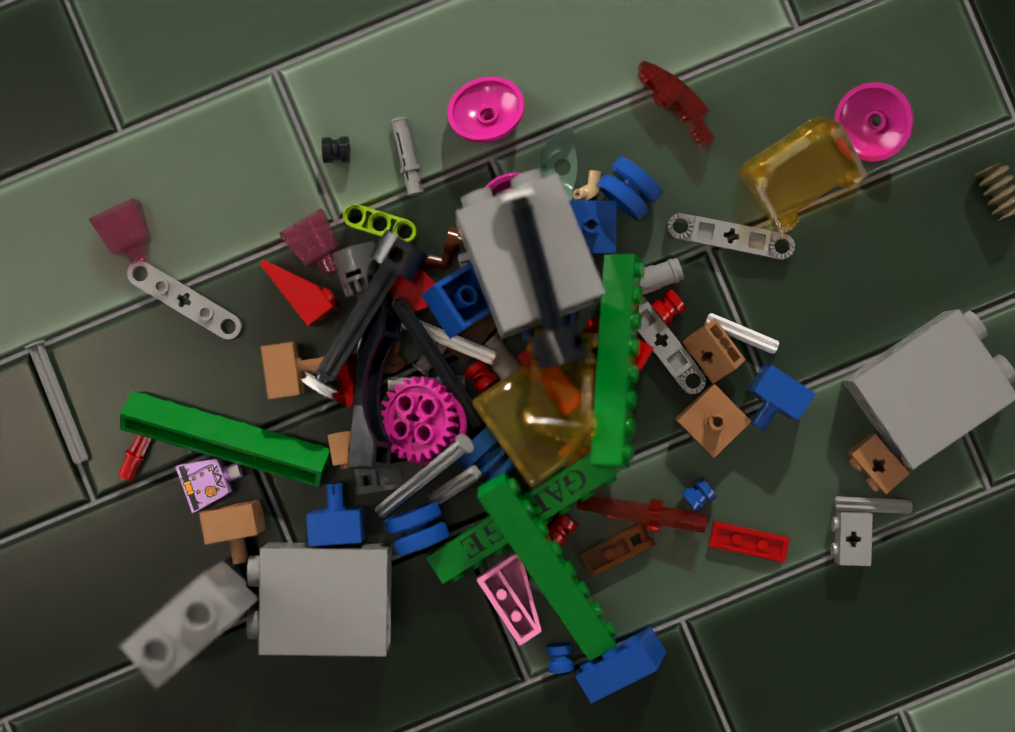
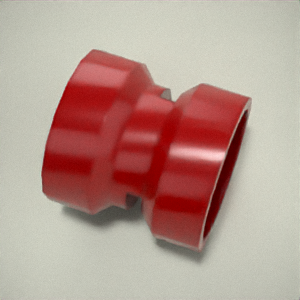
M672 289L665 294L662 299L663 301L657 300L651 304L666 325L673 320V315L682 314L687 310L682 300Z
M480 360L463 372L468 379H472L474 388L478 393L499 378L495 371H491L488 368V363Z
M557 512L552 523L546 525L549 530L547 535L563 546L567 541L568 534L574 532L579 525L565 513L559 515Z

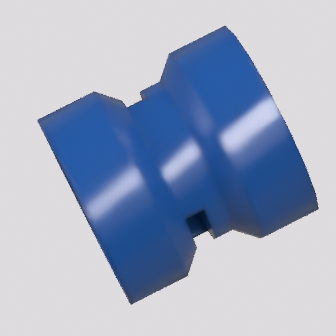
M702 477L695 481L694 487L686 488L681 492L696 513L703 509L706 501L712 502L717 498L714 491Z
M557 642L546 645L547 655L551 657L548 663L549 673H566L574 670L573 660L569 656L572 652L570 642Z

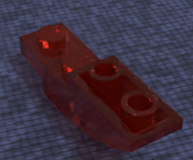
M641 62L638 66L639 72L637 75L644 86L649 85L653 91L652 98L659 108L663 106L666 111L675 106L677 108L675 114L682 123L686 122L691 129L689 134L692 140L697 145L701 144L703 148L712 143L715 137L702 119L709 110L702 100L685 83L670 72L652 63Z

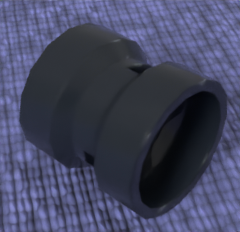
M341 136L339 139L334 140L331 137H322L321 147L324 163H332L334 160H340L342 163L350 162L351 151L348 136Z

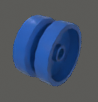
M619 156L611 166L612 172L616 177L604 174L596 186L607 199L617 201V207L633 219L640 221L648 211L644 201L655 203L663 193V190L640 167L627 158Z
M438 501L417 506L384 520L388 534L393 535L405 532V534L395 538L392 542L396 556L425 549L450 536L445 522L428 524V522L439 518L442 513Z

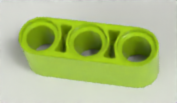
M352 204L346 207L343 212L344 222L350 228L381 238L385 230L376 231L374 228V223L379 218L386 219V229L398 237L401 227H411V236L403 239L410 244L416 240L418 235L417 228L411 221L365 206ZM356 210L361 211L363 215L362 220L356 224L351 223V213Z

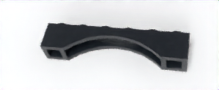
M384 308L377 311L358 342L348 466L352 468L390 470L392 443L382 421L380 390L386 363L400 338L401 320L395 311Z

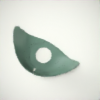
M569 127L558 132L543 147L539 156L538 169L542 177L546 178L557 174L554 165L558 160H567L571 166L569 173L566 175L558 174L568 201H572V193L577 177V156L574 146L573 128Z

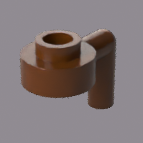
M449 226L442 258L427 254L428 258L424 264L442 269L450 267L454 249L460 250L462 242L461 236L458 234V228Z

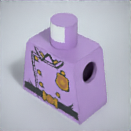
M219 458L175 466L192 513L233 492L231 481L243 477L239 464L234 463L225 467L224 461Z

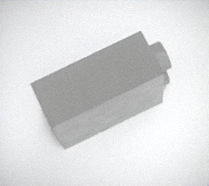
M535 169L513 178L510 181L512 188L537 185L534 191L539 194L529 198L528 201L534 206L532 208L562 317L600 303L605 295V290L558 174L543 178L540 170ZM482 188L461 198L463 209L456 211V226L502 340L542 325V320L513 213H510L513 205L512 203L500 205L502 197H493L490 188Z
M959 309L942 312L842 380L884 444L906 468L915 469L1015 401V390L1011 386L1015 382V370L1002 355L998 354L993 358L981 342L988 337L987 329L977 315L971 311L966 312L964 315Z
M269 542L260 548V556H249L247 566L248 586L260 587L259 608H249L246 630L248 639H259V655H387L391 647L392 544L347 543L308 546V543Z
M231 556L203 573L120 646L156 688L259 600L258 587L248 586L247 575L238 564H232Z

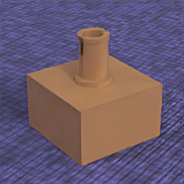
M297 342L261 346L268 399L307 394L306 384L301 380L305 378L306 373L304 372L317 374V367H319L325 356L302 360L301 346Z
M710 384L674 419L712 458H715L752 422L715 384Z
M261 499L210 508L199 513L205 544L229 541L233 560L232 564L248 562L249 558L244 538L258 535L266 530Z

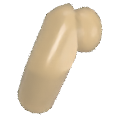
M590 170L587 184L573 191V200L591 201L599 194L596 184L601 179L602 172Z

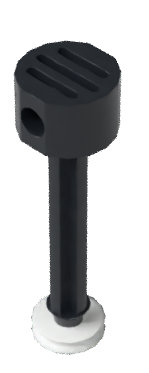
M537 185L517 186L499 194L498 197H502L500 205L511 203L513 205L510 213H513L545 334L530 338L538 369L543 370L587 358L589 354L581 325L567 328L564 326L532 208L534 206L528 201L529 198L539 194L534 191Z
M387 229L370 255L371 258L382 265L319 367H317L316 377L304 372L306 373V378L301 379L314 392L321 393L331 399H334L332 394L338 391L329 385L330 382L337 380L338 374L398 277L402 276L412 283L428 258L427 254ZM403 250V259L399 262H395V254L398 251Z

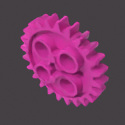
M415 376L411 378V381L402 379L403 386L394 384L395 393L387 392L390 398L389 402H381L386 407L384 411H381V414L384 416L382 421L392 443L391 452L398 453L399 458H407V461H416L417 459L420 462H425L426 458L435 459L434 452L436 454L443 452L441 446H451L447 440L448 437H456L451 430L452 428L459 427V424L453 422V418L460 415L459 413H454L452 409L458 404L449 402L453 394L445 393L447 387L445 385H438L439 381L429 380L427 377H421L420 379ZM411 399V407L408 410L407 402ZM434 402L435 409L434 412L431 414L430 406ZM406 424L407 432L405 435H403L402 429ZM429 428L430 437L427 440L425 437L426 430Z

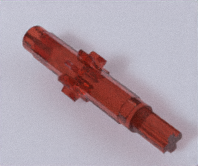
M590 497L583 502L579 498L577 502L578 510L601 513L602 516L645 523L647 524L646 530L658 532L659 526L705 533L708 517L706 514L662 507L663 500L651 499L650 504L606 497L604 499Z

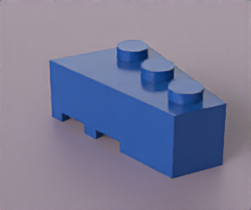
M649 626L598 658L584 661L580 664V670L575 678L589 701L593 703L657 671L666 654V650L652 627Z

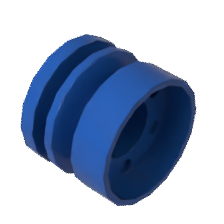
M490 422L471 441L474 450L471 453L465 452L455 462L464 471L476 465L482 475L484 474L487 477L481 484L483 485L503 472L508 474L515 467L523 452L518 448L509 456L506 452L514 443L509 441L501 447L498 442L504 433L493 422Z

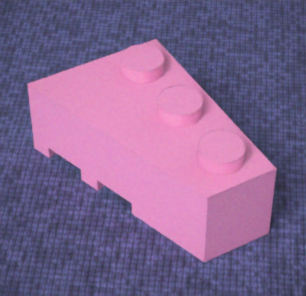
M515 551L477 575V582L519 646L542 632L526 567Z

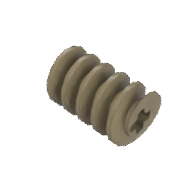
M1000 163L976 173L975 177L985 178L979 186L989 187L983 195L993 196L988 202V206L997 205L992 214L1001 215L1002 217L999 219L1001 220L1015 214V194H1012L1015 191V184L1008 185L1014 178L1013 175H1004L1009 166H1000Z

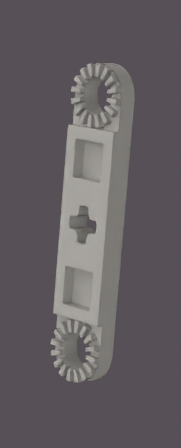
M684 213L674 214L667 222L668 234L677 240L777 260L789 258L795 250L794 240L790 235ZM677 219L684 220L687 224L686 232L676 233L673 229L674 221ZM730 229L734 230V235L738 236V239L733 240L731 244L728 243V238L724 237V233H728ZM779 239L785 240L788 244V251L785 254L776 252L774 245Z
M136 261L129 266L127 277L136 287L223 339H235L241 334L243 326L240 318L147 262ZM138 267H145L148 272L147 278L143 281H138L134 276ZM189 294L191 304L182 307V301L179 297ZM231 319L235 322L236 329L232 334H226L223 331L222 324L225 320Z
M643 296V302L639 304L642 325L638 333L647 344L654 347V354L683 391L689 394L701 392L706 385L704 373ZM656 334L661 336L667 335L668 338L665 340L667 345L665 347L655 345L654 342L657 340ZM692 373L696 374L700 379L698 387L694 389L689 388L685 382L686 377Z

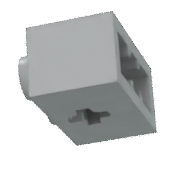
M836 510V517H832L831 529L832 532H835V543H831L830 550L831 558H834L835 563L839 565L871 566L872 513ZM851 534L856 536L850 542L846 541V537L851 536Z

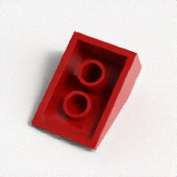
M262 260L259 262L307 326L316 327L339 309L335 304L338 302V299L330 289L313 284L268 261Z

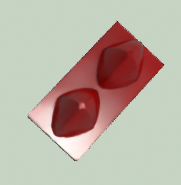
M351 353L336 378L338 381L341 380L342 385L337 388L338 392L334 393L333 398L338 403L347 405V407L353 406L357 353Z

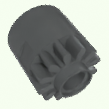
M374 241L347 247L332 254L345 298L356 296L357 301H359L380 268L381 263L370 257L376 247Z

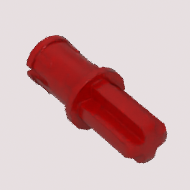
M136 434L130 449L125 451L127 456L117 474L120 478L127 481L134 480L141 461L145 460L144 454L151 441L150 438Z

